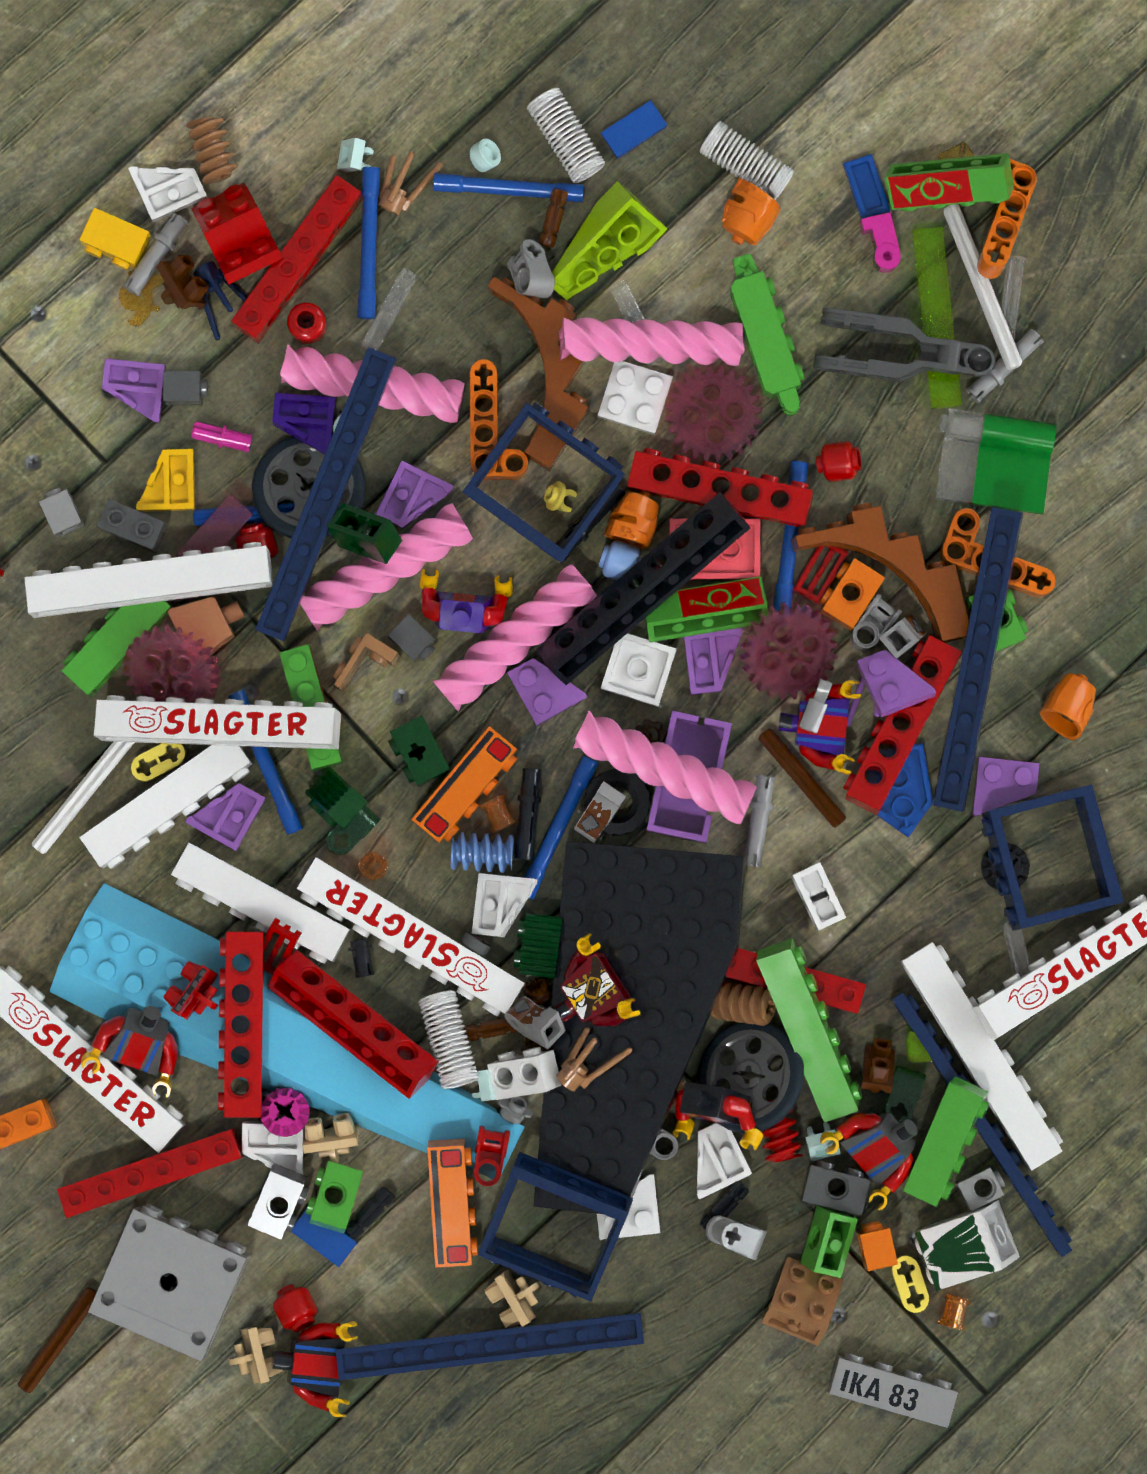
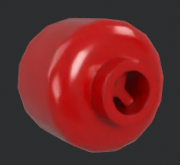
M303 302L290 310L287 317V326L290 334L296 341L302 344H312L318 342L324 336L327 330V320L319 306Z
M850 441L825 444L821 449V455L816 456L818 473H823L829 482L855 478L857 471L862 469L859 448L854 447Z
M262 522L241 528V534L235 539L237 549H243V545L247 543L259 542L261 546H267L271 559L279 553L272 528L264 526Z
M290 1284L277 1292L279 1297L273 1302V1309L284 1329L300 1332L314 1324V1317L318 1313V1308L307 1288H295L293 1284Z

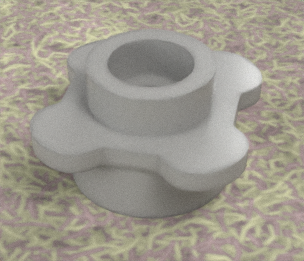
M520 1096L500 1099L498 1102L500 1107H502L500 1110L502 1117L510 1123L519 1124L524 1117L531 1118L533 1115V1111L527 1107L526 1101Z

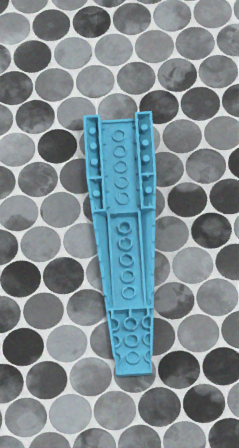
M104 883L86 909L58 965L49 992L105 1020L118 1015L123 1016L128 1008L143 1011L147 1006H154L160 1010V1018L169 1022L168 1032L174 1036L179 1055L217 1070L219 1061H224L225 1049H219V1030H225V1018H219V999H225V987H219V975L212 984L213 987L218 989L211 999L218 1004L215 1010L207 1006L201 1015L193 1011L188 1020L172 1012L171 1009L173 1007L164 999V995L172 985L177 986L182 991L189 985L190 981L180 975L188 961L199 966L204 965L220 974V968H226V956H220V941ZM237 954L233 958V966L238 971H245L250 967V959L242 954ZM263 970L262 1088L270 1091H275L277 1088H292L301 1093L312 1108L332 1116L349 1113L354 1124H359L362 1128L427 1153L429 1140L465 1138V1148L471 1147L472 1166H466L467 1169L474 1168L479 1126H484L485 1130L503 1133L505 1130H509L510 1136L506 1157L503 1162V1172L525 1126L506 1121L497 1112V1109L484 1101L481 1102L479 1098H473L471 1093L461 1087L441 1088L442 1085H440L441 1082L439 1081L441 1077L436 1072H433L430 1079L408 1099L271 991L267 986L273 975ZM243 984L236 985L232 990L233 998L238 1002L248 1000L250 997L249 988ZM238 1015L233 1018L232 1027L236 1032L243 1033L249 1029L250 1022L247 1017ZM243 1046L235 1047L231 1053L232 1059L236 1063H245L249 1059V1051ZM237 1077V1078H239V1079H242V1080H244V1081H247V1080H246L245 1078H243V1077ZM488 1139L485 1140V1142H489V1143H495V1144H499V1143H500L499 1141L488 1140ZM485 1163L479 1168L478 1172L493 1179L496 1169L492 1164Z

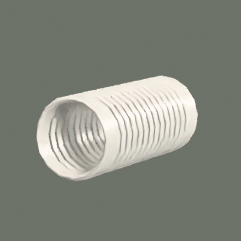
M552 88L531 101L527 106V110H529L531 117H534L537 126H540V130L543 131L542 134L546 135L545 139L548 140V144H551L554 153H557L556 156L560 158L559 162H563L562 166L565 167V171H568V175L573 183H579L602 169L605 161L602 159V156H598L599 151H595L596 147H592L593 142H590L591 138H587L588 133H584L585 129H581L582 124H579V120H575L577 115H573L574 111H570L571 106H567L568 102H564L565 97H562L563 93H561L560 88ZM560 106H562L560 109H558V110L555 111L554 113L548 115L549 113H551V112L554 111L555 109H557V108H559ZM562 111H564L562 114H560V115L557 116L556 118L552 119L554 116H556L557 114H559V113H561ZM568 115L567 117H565V118L562 119L561 121H559V122H557L556 124H554V123H555L556 121H558L559 119H561V118H563L564 116ZM570 120L569 122H567V123L564 124L563 126L559 127L560 125H562V124L565 123L566 121ZM572 125L571 127H569V128L566 129L565 131L561 132L562 130H564V129L567 128L568 126ZM574 130L573 132H571V133L568 134L567 136L563 137L564 135H566V134L569 133L570 131Z
M719 121L702 144L699 151L700 154L702 153L705 157L708 156V159H712L713 162L717 161V165L721 164L722 168L726 167V171L730 170V174L735 173V177L739 176V178L747 180L776 200L791 179L794 169L783 164L771 184L767 187L782 163L779 161L762 185L777 161V158H774L757 183L773 155L768 157L757 176L753 179L757 170L768 156V152H766L748 177L752 168L763 154L764 149L760 150L749 169L745 172L747 166L759 150V146H757L740 170L743 162L755 146V143H752L735 168L738 160L749 146L750 140L745 143L737 158L731 164L746 140V137H743L732 156L726 162L742 136L741 134L737 136L727 154L722 158L724 152L737 135V131H735L729 138L733 131L730 128L718 148L712 154L714 148L728 129L727 124ZM727 141V143H726V145L724 146L723 150H722L721 153L717 156L719 150L722 148V146L724 145V143Z
M452 990L435 993L418 1001L422 1010L421 1014H423L422 1018L425 1020L424 1024L427 1025L425 1029L428 1030V1040L431 1041L429 1044L432 1046L431 1050L434 1051L432 1055L436 1056L435 1059L439 1061L436 1070L439 1072L438 1076L441 1077L439 1081L443 1089L460 1087L479 1079L476 1067L472 1066L475 1064L474 1061H471L474 1057L469 1056L472 1054V1051H467L471 1048V1046L467 1045L469 1041L465 1040L468 1036L463 1035L467 1031L461 1030L465 1027L462 1024L464 1020L460 1019L462 1015L458 1014L461 1010L456 1009L459 1007V1004H454L458 1001V998L456 997V992Z

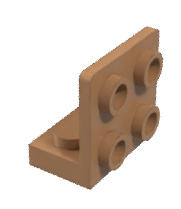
M368 633L365 634L364 638L358 636L349 650L352 654L347 664L342 662L333 675L336 680L334 685L343 692L368 652H370L368 655L370 659L386 668L387 664L395 667L401 657L397 651Z
M788 1257L761 1323L818 1346L828 1329L843 1279L813 1272L802 1265L800 1261Z

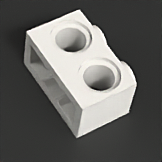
M820 862L791 876L816 931L846 918Z
M540 1047L523 1050V1055L516 1056L515 1051L499 1054L497 1061L487 1064L495 1100L543 1093L562 1086L556 1077L559 1071L554 1050L541 1052Z

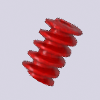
M785 1116L782 1121L762 1132L763 1138H769L770 1140L762 1148L772 1150L773 1152L765 1157V1161L776 1163L804 1156L802 1154H795V1151L801 1148L802 1144L792 1142V1139L798 1136L799 1132L789 1130V1127L796 1123V1119L786 1118Z

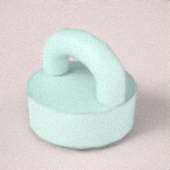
M482 139L470 149L471 162L480 172H486L494 168L501 161L499 148L490 139Z

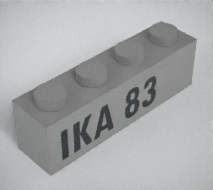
M846 1352L845 1357L837 1355L828 1387L829 1394L948 1428L958 1394L955 1389L951 1388V1382L934 1378L933 1383L921 1380L923 1374L905 1369L904 1374L892 1371V1365L880 1361H875L874 1366L863 1363L864 1357Z

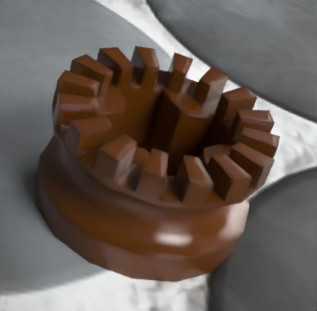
M536 977L534 981L531 979L529 980L530 983H525L526 985L522 988L524 995L536 1005L549 1000L553 993L545 977H539L538 979Z

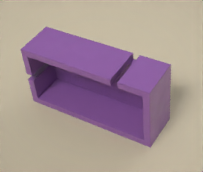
M672 711L665 744L671 746L677 755H691L698 758L706 768L723 769L732 723L705 718L704 726L698 725L699 716ZM656 786L647 832L707 844L712 816L706 815L707 811L695 804L693 799L677 798L668 792L664 786Z

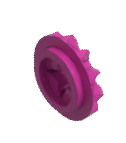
M277 1088L272 1093L266 1095L262 1103L261 1120L266 1129L272 1134L281 1137L293 1136L299 1133L307 1124L310 1112L309 1105L304 1096L292 1088ZM294 1102L290 1112L295 1120L293 1121L285 1116L278 1119L277 1116L280 1112L275 1104L286 1107Z

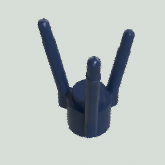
M213 261L197 268L193 273L194 276H200L205 279L209 286L207 292H216L227 311L232 312L233 308L221 289L224 285L222 280L228 285L221 269H218ZM234 282L228 285L244 302L248 297ZM205 293L203 297L207 304L204 309L214 338L218 341L220 340L218 327L207 294Z

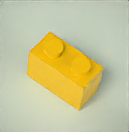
M94 207L79 241L85 247L84 251L97 258H101L103 254L113 259L111 262L113 265L128 270L129 267L136 268L144 256L152 236L149 231Z

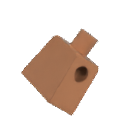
M209 597L167 610L192 663L195 665L232 640L235 636L229 624L245 617L238 601L221 608L215 597Z

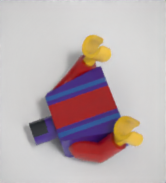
M422 569L419 583L420 588L423 589L422 613L427 619L434 621L438 629L483 633L491 626L498 625L503 620L508 601L507 597L513 594L512 577H509L507 583H500V575H497L494 578L495 595L483 596L436 591L439 571L435 569L434 576L430 577L424 573L425 569Z
M848 680L843 684L831 686L825 704L828 706L817 734L799 728L810 698L813 699L816 690L807 694L804 701L799 703L798 715L780 713L778 731L795 732V746L799 747L800 754L816 767L836 770L845 775L851 774V771L843 768L846 761L854 762L853 758L844 754L850 700L844 698L859 699L861 697V694H852L851 692L852 686L860 684L859 681Z

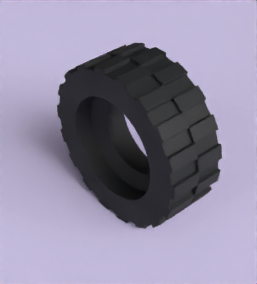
M617 769L600 773L591 781L586 789L584 810L587 809L603 781L613 788L625 789L632 798L631 810L623 817H613L601 833L612 836H625L635 832L645 822L650 811V793L646 784L635 773H623Z

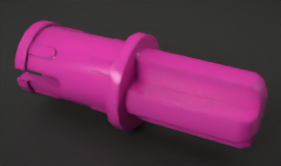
M198 421L194 423L191 433L193 439L219 445V449L224 446L244 451L245 453H249L253 437L252 434L249 435L227 429V425H224L222 428Z

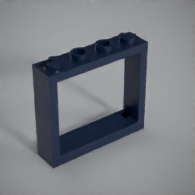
M536 402L533 406L526 403L462 492L556 561L562 563L625 476V473L621 471L624 466L611 456H608L605 460L596 453L599 448L588 439L584 438L582 442L572 436L574 430L563 421L559 420L556 424L547 418L550 412ZM528 417L612 477L561 548L478 488Z
M1092 784L981 813L983 818L981 819L983 824L981 830L983 835L988 837L990 849H988L989 860L993 867L996 866L999 877L996 879L997 890L1000 896H1004L1007 907L1004 908V916L1008 918L1009 925L1012 926L1013 931L1124 902ZM1074 799L1101 899L1027 918L1000 817Z
M519 1151L478 1256L491 1260L493 1264H500L513 1269L519 1275H527L537 1279L546 1286L564 1290L575 1298L578 1296L591 1302L634 1198ZM518 1179L615 1219L591 1276L495 1237Z

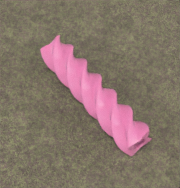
M563 317L562 327L559 330L560 360L572 354L575 358L585 362L592 361L602 355L611 362H621L632 356L641 363H651L661 356L671 364H680L688 358H692L701 365H709L720 358L728 365L739 366L741 354L745 350L743 324L738 322L719 325L714 322L703 321L691 325L678 320L661 324L648 319L631 323L617 318L601 322L587 317L573 321Z
M287 345L280 372L282 377L281 384L287 382L292 387L300 390L317 389L327 396L340 397L346 395L348 397L363 360L352 363L342 354L333 353L322 356L311 347H301L293 350ZM394 366L379 405L391 410L405 408L408 412L418 416L434 414L442 421L457 423L464 398L465 383L456 379L440 382L435 376L428 373H418L411 376L405 369Z
M453 503L444 506L435 518H426L416 523L409 534H399L402 542L387 564L362 556L357 565L344 566L334 574L331 580H323L312 585L306 595L302 597L300 604L317 632L322 624H331L340 620L348 609L359 608L370 601L374 593H383L392 589L399 578L411 577L417 574L426 562H434L444 558L452 546L458 547L469 543L473 537Z
M573 564L566 566L558 575L556 582L542 586L535 594L533 601L526 602L516 608L511 615L510 621L501 622L496 625L488 634L487 640L473 644L466 652L463 660L449 664L443 671L441 678L433 680L434 684L459 712L462 704L473 702L480 696L484 685L495 683L501 679L508 665L521 662L527 656L531 646L539 645L546 641L551 635L554 626H560L570 621L577 607L590 604L597 597V594Z
M588 711L575 738L576 742L573 748H581L588 757L599 761H609L615 769L623 773H636L645 783L652 786H664L668 792L677 798L693 799L695 804L706 811H720L728 821L735 824H741L757 788L756 785L749 781H734L730 774L723 769L706 768L694 756L677 755L675 750L668 744L663 742L650 743L641 732L632 729L622 730L613 719L594 717L590 711Z

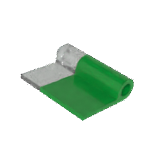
M948 408L947 414H941L939 431L944 432L935 499L1043 515L1050 458L1056 437V424Z

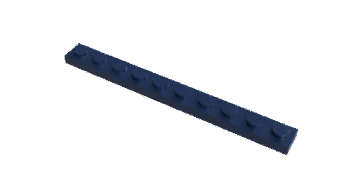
M370 347L367 348L256 626V631L285 642L328 534L327 525L338 509L397 358Z
M992 507L933 806L961 812L965 811L1023 512Z
M902 992L891 998L896 1009L918 1039L917 1041L921 1047H924L923 1050H926L925 1053L946 1085L948 1086L955 1076L968 1082L961 1071L956 1074L950 1065L954 1060L946 1047L942 1046L939 1048L933 1039L937 1034L929 1021L922 1022L916 1012L920 1008L911 994L906 997ZM985 1117L983 1119L977 1118L974 1125L975 1129L978 1130L980 1137L1057 1254L1063 1257L1071 1252L1072 1249L1068 1244L1072 1241L1071 1237L1063 1226L1057 1228L1051 1219L1055 1216L1054 1211L1046 1200L1040 1202L1034 1193L1038 1190V1187L1029 1174L1023 1176L1017 1167L1021 1164V1161L1011 1148L1008 1151L1005 1149L1001 1142L1005 1137L995 1123L990 1125Z
M641 1313L335 1349L338 1380H348L644 1344Z

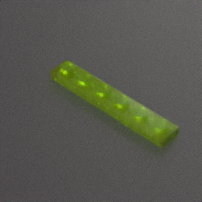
M943 227L912 230L922 332L927 337L955 340ZM927 371L931 409L960 407L962 402L959 374Z

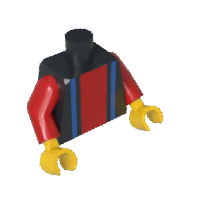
M686 1082L684 1089L677 1092L674 1102L675 1115L678 1120L673 1130L674 1137L678 1138L679 1133L683 1132L687 1135V1140H689L695 1127L694 1121L690 1119L693 1118L740 1126L745 1131L740 1140V1145L744 1149H747L751 1144L753 1149L757 1150L763 1139L762 1132L754 1128L756 1123L750 1107L751 1096L723 1087Z
M355 1321L342 1325L340 1323H318L302 1331L299 1338L292 1339L290 1352L274 1350L272 1355V1369L288 1370L287 1382L292 1385L294 1393L307 1404L330 1411L334 1417L347 1416L339 1413L338 1405L340 1403L350 1405L347 1399L333 1398L339 1396L340 1387L335 1349H343L345 1341L348 1342L358 1338V1336H350L347 1331L348 1327H355L357 1323Z

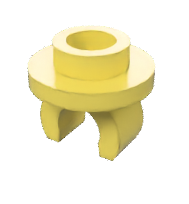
M557 481L553 485L548 486L545 491L544 501L546 502V508L551 511L571 512L572 508L564 504L565 496L576 497L577 493L574 490L566 489L564 483Z

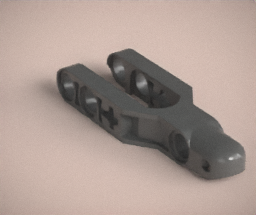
M835 308L822 309L823 315L820 321L822 325L913 338L919 343L921 354L918 360L909 364H901L873 359L865 362L848 359L844 355L830 357L815 353L813 368L816 370L903 382L923 371L981 377L988 375L994 369L995 357L988 347L981 344L927 337L910 319Z

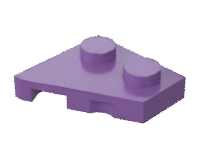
M105 358L102 389L153 422L160 423L163 401L164 371H166V365Z
M401 461L375 515L389 519L393 525L404 529L450 494L454 486Z
M742 628L684 637L691 695L721 692L742 634Z
M886 650L857 661L858 669L881 718L935 697L936 691L931 685Z
M534 658L507 672L536 726L587 698L585 692L571 683L565 685L548 667Z
M978 757L972 815L977 816L986 811L1036 794L1039 763Z
M238 783L225 794L207 804L206 807L188 817L185 823L237 851L266 798Z

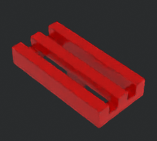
M817 547L793 591L819 606L821 599L849 552L838 547ZM823 548H829V552L809 587L805 590L802 588L804 581ZM836 552L840 557L818 595L812 594Z
M277 918L270 925L263 944L264 955L274 933L280 935L266 963L263 962V970L271 975L276 970V968L272 967V964L285 938L290 942L277 967L291 955L302 934L298 930L295 933L289 931L291 926L287 924L282 927L279 925L280 920Z

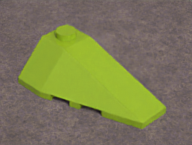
M617 181L597 201L552 271L555 280L554 290L568 300L597 282L598 276L613 268L615 271L623 266L622 261L635 253L639 256L646 252L668 228L635 195Z

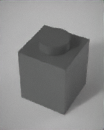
M164 371L163 401L166 405H202V397L208 396V380L203 379L200 371Z
M410 614L388 634L389 639L414 663L419 659L425 661L435 650L432 646L436 642L435 638Z

